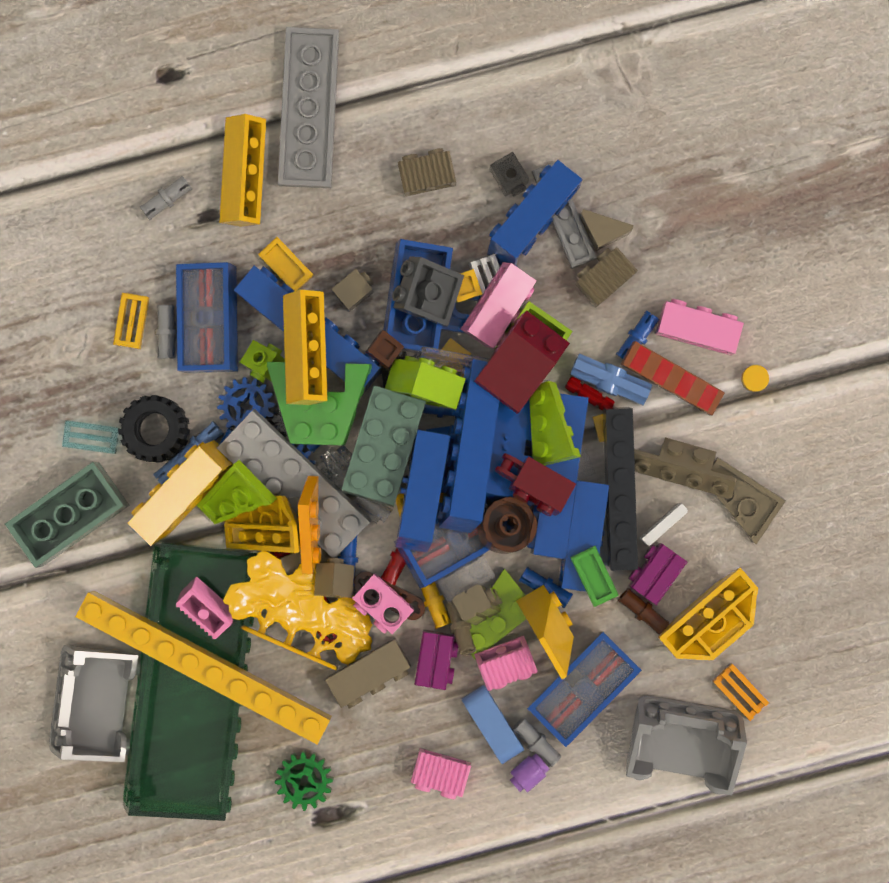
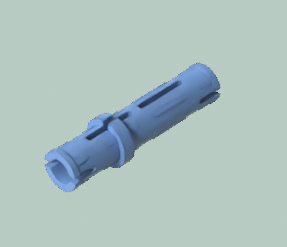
M212 421L197 436L193 435L190 438L191 442L153 474L155 478H159L158 481L163 484L169 479L166 476L167 473L176 464L180 465L187 460L184 455L194 445L198 446L203 441L205 443L213 440L216 441L224 434L222 429H219L220 427Z

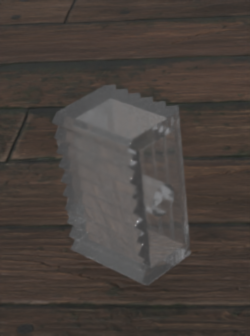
M482 554L436 581L447 601L452 603L453 597L462 592H467V589L477 584H485V581H490V578L494 579L495 574Z

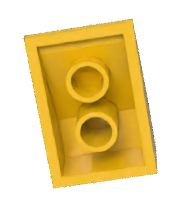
M542 585L516 602L561 679L567 677L574 639L569 627L573 624L565 611L560 613L558 607L562 604L555 592L553 591L549 594L546 587Z

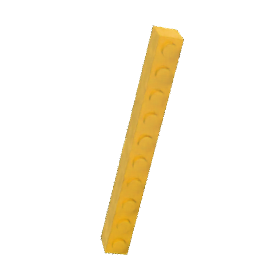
M96 591L87 593L75 616L317 745L332 716Z

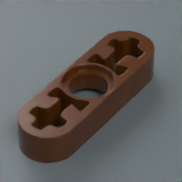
M370 571L360 572L354 579L355 590L358 592L361 589L360 578L371 577L374 573ZM385 581L400 596H402V593L407 595L405 600L408 603L418 602L417 607L421 609L420 612H414L407 618L408 620H417L422 617L425 606L420 597ZM369 589L364 593V597L374 602L379 601V593H377V598L372 596L375 590ZM389 607V608H387V609H389V610H391V611H393V612L399 614V611H398L396 608H394V607Z

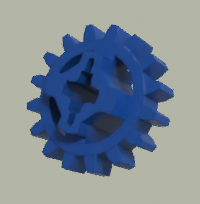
M243 377L242 384H239L237 380H232L234 387L231 389L225 386L226 396L219 395L218 397L224 401L223 405L217 406V409L224 410V414L219 418L220 420L228 419L227 428L237 427L253 409H256L265 419L275 416L269 412L270 408L276 407L275 403L269 402V399L274 396L273 393H265L267 385L263 384L258 387V380L255 378L251 384H249L246 377ZM247 389L244 395L237 398L233 397L239 390ZM257 392L263 399L264 407L259 406L256 400ZM250 399L249 404L253 408L243 413L244 409L240 407L241 403H246ZM229 405L233 406L236 410V420L230 413Z

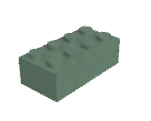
M373 386L343 483L342 492L394 507L426 401Z
M92 462L6 522L5 526L33 566L38 568L45 566L130 505L100 462Z

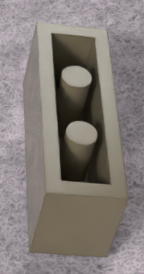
M394 638L326 677L325 682L340 708L347 705L350 709L362 702L361 696L371 692L374 695L386 688L385 682L392 678L396 682L409 674L407 670L411 668V664L397 639Z

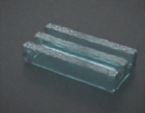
M66 421L62 447L116 454L118 429L120 428ZM71 427L112 432L111 437L70 432ZM69 437L109 442L110 448L70 443Z

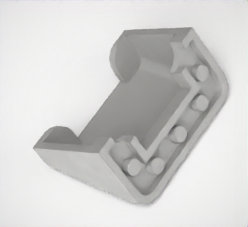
M63 646L60 655L49 739L50 751L60 760L125 762V755H128L130 750V740L126 738L122 729L128 682L133 680L135 675H138L140 672L141 663L137 654L80 646Z
M655 696L640 697L635 713L626 765V777L644 780L652 776L653 769L704 778L706 787L712 793L732 796L747 745L743 717L735 711Z

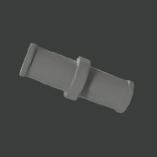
M181 176L164 190L162 188L159 189L158 194L141 205L140 208L147 218L151 220L168 206L170 208L174 206L173 202L188 191H191L192 188L188 185L186 179Z
M157 305L158 329H155V335H158L157 358L160 359L175 358L174 335H177V332L174 329V305Z
M525 717L514 725L513 731L528 744L527 748L531 752L535 751L549 768L560 760L561 754L546 741L547 737L543 733L539 734Z

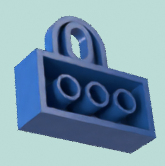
M404 239L396 242L383 330L404 346L402 351L433 356L438 354L441 330L465 333L460 329L469 317V314L458 312L456 303L448 326H441L424 318L415 317L393 308L395 301L392 300V294L394 289L401 285L403 275H401L400 270L404 261L409 260L410 256L422 257L450 269L453 252L451 247ZM477 296L468 300L478 302L481 296Z

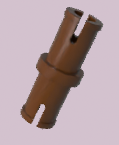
M627 588L619 597L618 601L632 611L638 621H644L658 635L669 625V621L658 614L652 608L653 605L651 603H645L630 588Z

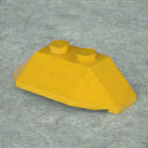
M274 495L277 499L272 504L262 505L253 511H246L224 522L226 548L298 553L300 551L299 518L287 497Z
M739 567L712 585L676 616L658 638L676 659L714 660L754 625L758 587Z

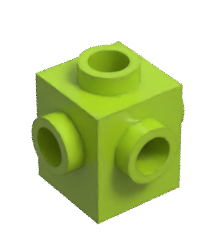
M253 340L240 363L251 370L250 375L264 383L265 379L272 382L267 362H285V358L281 356L282 350L269 343L266 347Z

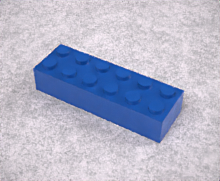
M254 265L234 291L284 332L283 295L294 292V290L285 283L280 287L276 283L278 279L264 266L258 269ZM325 317L326 367L345 382V364H372L371 372L368 374L364 385V394L381 374L380 364L367 353H361L358 350L360 348L359 344L346 334L344 338L339 335L340 329L338 326Z
M472 359L467 367L464 366L462 374H458V376L466 379L457 409H452L451 415L455 416L454 425H450L448 432L451 447L450 451L447 452L445 463L447 474L446 477L443 476L441 493H444L442 503L439 502L436 516L437 519H440L439 528L471 533L483 520L499 400L474 382L487 363L486 361Z
M560 394L565 408L564 418L566 424L572 428L574 436L571 438L574 447L579 449L581 455L589 398ZM580 457L546 465V467L577 483ZM576 486L563 510L556 516L553 514L547 516L536 509L537 505H532V512L537 520V531L534 539L527 547L531 548L533 555L566 559Z

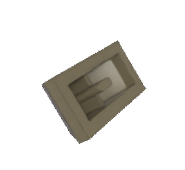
M585 209L580 214L582 224L596 251L629 235L634 226Z

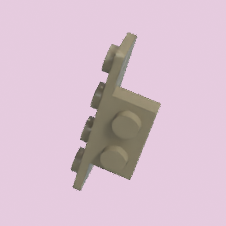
M666 437L659 456L634 449L635 472L729 499L732 498L737 480L735 477L711 471L716 451Z

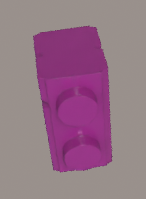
M658 543L657 546L652 544L644 555V558L647 560L641 568L638 567V570H633L628 577L631 580L628 586L656 606L688 563L662 543Z
M423 630L414 685L446 690L447 684L453 683L455 668H450L451 657L457 658L458 645L454 641V635Z

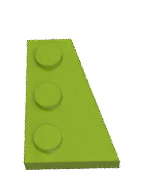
M546 381L541 383L529 399L533 459L546 466L581 457L579 449L574 447L571 438L574 436L572 428L566 424L564 418L565 408L556 382Z
M238 460L197 504V507L214 524H218L234 518L243 512H250L262 505L272 504L277 498Z
M505 568L492 586V590L496 589L502 600V603L499 604L501 612L491 618L487 617V620L478 625L471 624L470 632L476 647V651L471 654L474 659H476L474 654L489 649L526 620L516 602L524 597L525 594Z

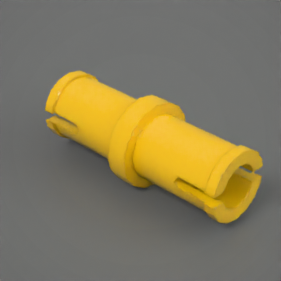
M433 582L421 588L425 602H423L424 606L429 609L435 629L450 624L451 621L443 604L444 596L440 595L436 583Z

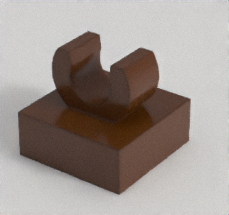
M381 330L365 353L387 369L404 346L386 331Z

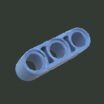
M484 684L461 698L501 764H504L525 750Z

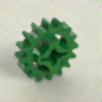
M302 751L299 758L295 753H292L291 762L287 759L282 761L285 769H277L276 773L281 776V778L275 780V784L281 785L277 794H285L283 803L285 804L291 800L293 802L292 809H295L298 804H302L303 811H306L308 804H311L315 809L318 806V799L321 802L326 801L327 798L323 793H331L332 788L327 785L334 780V777L327 776L331 771V766L324 768L323 764L326 759L322 758L317 761L315 752H313L311 757H307L306 751ZM306 763L305 766L299 770L291 769L293 766L297 764ZM314 767L320 772L322 781L316 777ZM303 775L308 776V782H310L305 786L301 785V780L299 779ZM287 782L292 783L295 790L294 794L290 791ZM310 791L316 793L311 797L303 798L304 794Z

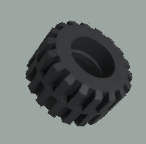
M158 395L142 396L139 400H133L130 403L131 406L124 409V417L119 419L121 429H118V433L122 435V440L120 441L123 446L127 447L126 451L136 456L135 458L156 463L165 460L169 461L181 451L183 446L187 445L188 440L186 438L187 435H190V429H188L189 419L185 417L183 408H180L176 402ZM153 413L163 415L169 426L167 437L158 445L146 443L141 435L143 420Z

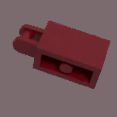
M504 453L502 456L503 461L500 467L497 466L495 468V472L512 482L508 489L514 492L513 496L522 502L527 503L530 501L537 505L536 509L547 516L552 514L556 516L561 513L576 483L529 456L522 462ZM512 466L519 469L516 475L510 472Z

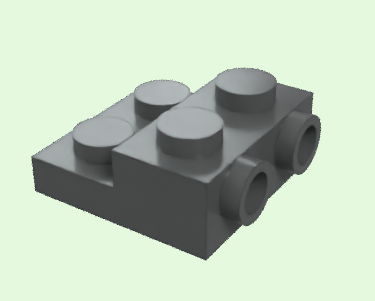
M410 256L409 260L404 261L401 266L400 273L403 275L401 285L397 286L393 291L392 300L395 301L393 308L415 317L424 318L441 326H448L464 275L425 258Z

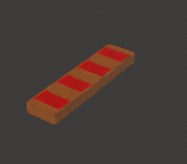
M636 341L632 342L620 364L713 416L725 392Z

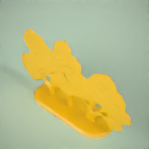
M261 551L256 556L247 559V574L250 577V581L231 584L223 599L224 604L229 605L232 619L241 620L250 616L258 619L260 624L258 631L248 626H241V629L331 669L337 670V667L321 659L320 652L334 650L338 660L348 665L355 662L360 652L371 650L372 638L369 636V631L372 627L371 619L368 614L364 616L353 606L356 601L352 598H338L337 601L329 604L325 602L323 596L314 595L316 565L313 574H302V567L299 564L293 574L287 575L280 559L267 551ZM263 609L267 610L265 618L261 616ZM274 622H279L283 629L287 631L288 635L284 642L265 634L266 629ZM305 630L314 637L315 645L309 652L291 645L296 632ZM317 631L322 634L319 639L316 637ZM331 633L337 635V638L330 644L327 641L324 644L321 643L325 636ZM336 643H342L340 648L334 647Z

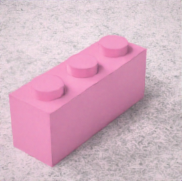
M503 262L460 330L484 346L494 349L506 334L504 331L508 325L512 324L520 314L519 308L523 301H527L533 294V286L536 280L512 263Z
M671 299V302L666 301L663 304L655 335L730 356L736 354L744 325L743 322L737 321V316L722 313V316L712 314V309L697 306L696 309L686 307V302L677 299Z

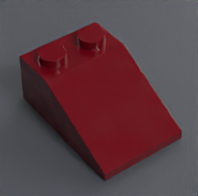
M526 310L514 322L474 382L518 414L556 365L570 343Z

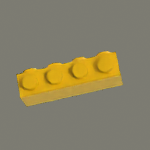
M241 114L226 117L219 223L239 227L260 225L266 132L265 118Z
M300 289L283 295L286 404L313 405L327 401L324 292Z

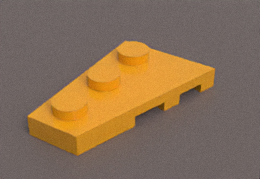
M319 476L307 477L298 502L302 574H313L316 563L320 564L321 547H318L320 537V525H318Z

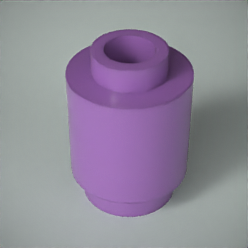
M535 753L532 757L528 756L510 772L513 775L510 781L519 792L525 789L528 793L546 777L545 773L550 769Z

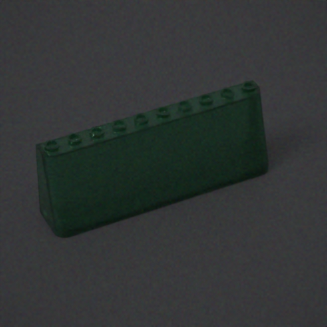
M165 541L155 543L145 617L248 671V665L244 663L246 653L250 652L251 638L248 637L247 631L241 629V626L252 627L254 617L250 616L241 620L233 619V623L217 639H212V636H208V632H204V629H200V625H196V621H192V618H188V614H184V611H180V607H176V602L181 591L195 577H198L219 597L224 599L231 584L250 581V577L247 574V559L256 556L257 553ZM141 652V666L137 678L130 750L123 791V807L128 816L225 821L226 813H230L232 799L228 795L229 787L233 786L235 781V771L232 770V762L237 759L238 744L235 743L236 733H240L241 717H238L239 706L243 705Z

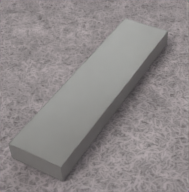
M547 165L532 171L536 184L541 180L539 175ZM571 198L558 216L555 214L552 216V223L570 267L573 269L595 260L596 255Z

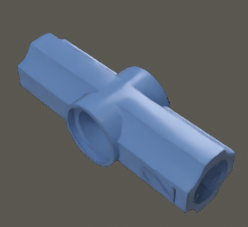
M580 353L570 372L571 376L595 385V388L613 396L619 395L642 406L645 404L652 384L627 374V371L609 363L603 364Z

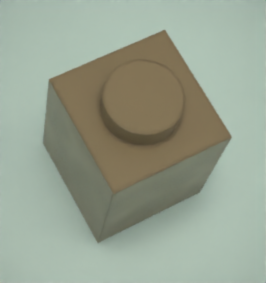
M355 269L335 285L332 291L346 309L351 312L374 293L371 287L374 282L365 271L360 274Z
M328 558L327 563H316L314 595L331 598H352L354 565L344 564V559Z

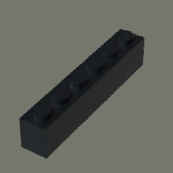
M603 408L605 484L609 485L606 506L608 567L611 571L638 570L633 408Z

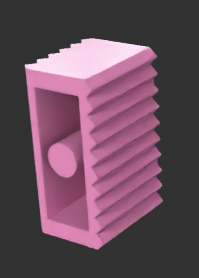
M195 577L181 591L176 607H180V611H184V614H188V618L196 621V625H200V629L208 632V636H212V639H217L233 623L231 613L229 612V605L224 604L223 599L198 577Z
M524 636L474 654L488 691L502 689L507 683L516 682L518 679L526 680L532 674L538 672Z
M420 748L411 783L415 784V788L421 791L430 792L431 788L441 791L440 795L449 799H456V796L463 797L471 762Z

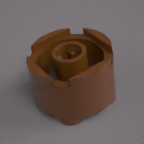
M505 497L487 505L484 508L482 523L477 526L480 542L489 550L499 554H509L525 548L532 542L537 531V520L529 508L530 506L514 497ZM508 520L507 523L511 526V530L505 531L502 522Z

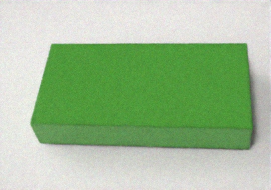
M596 546L570 557L593 607L619 596Z

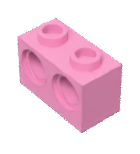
M376 573L371 576L352 598L356 601L353 606L364 616L369 613L375 619L373 624L384 634L387 631L393 634L414 611V608ZM369 589L376 590L379 593V601L374 604L368 603L364 598V593ZM394 607L399 611V618L396 621L391 622L385 618L384 611L387 608Z

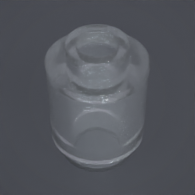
M357 496L353 501L376 524L379 520L385 522L393 511L387 505Z

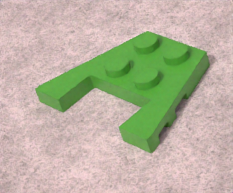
M267 362V368L290 444L346 445L357 413L356 409L360 397H362L365 389V382L372 369V364H345V392H327V401L313 405L286 404L285 362Z

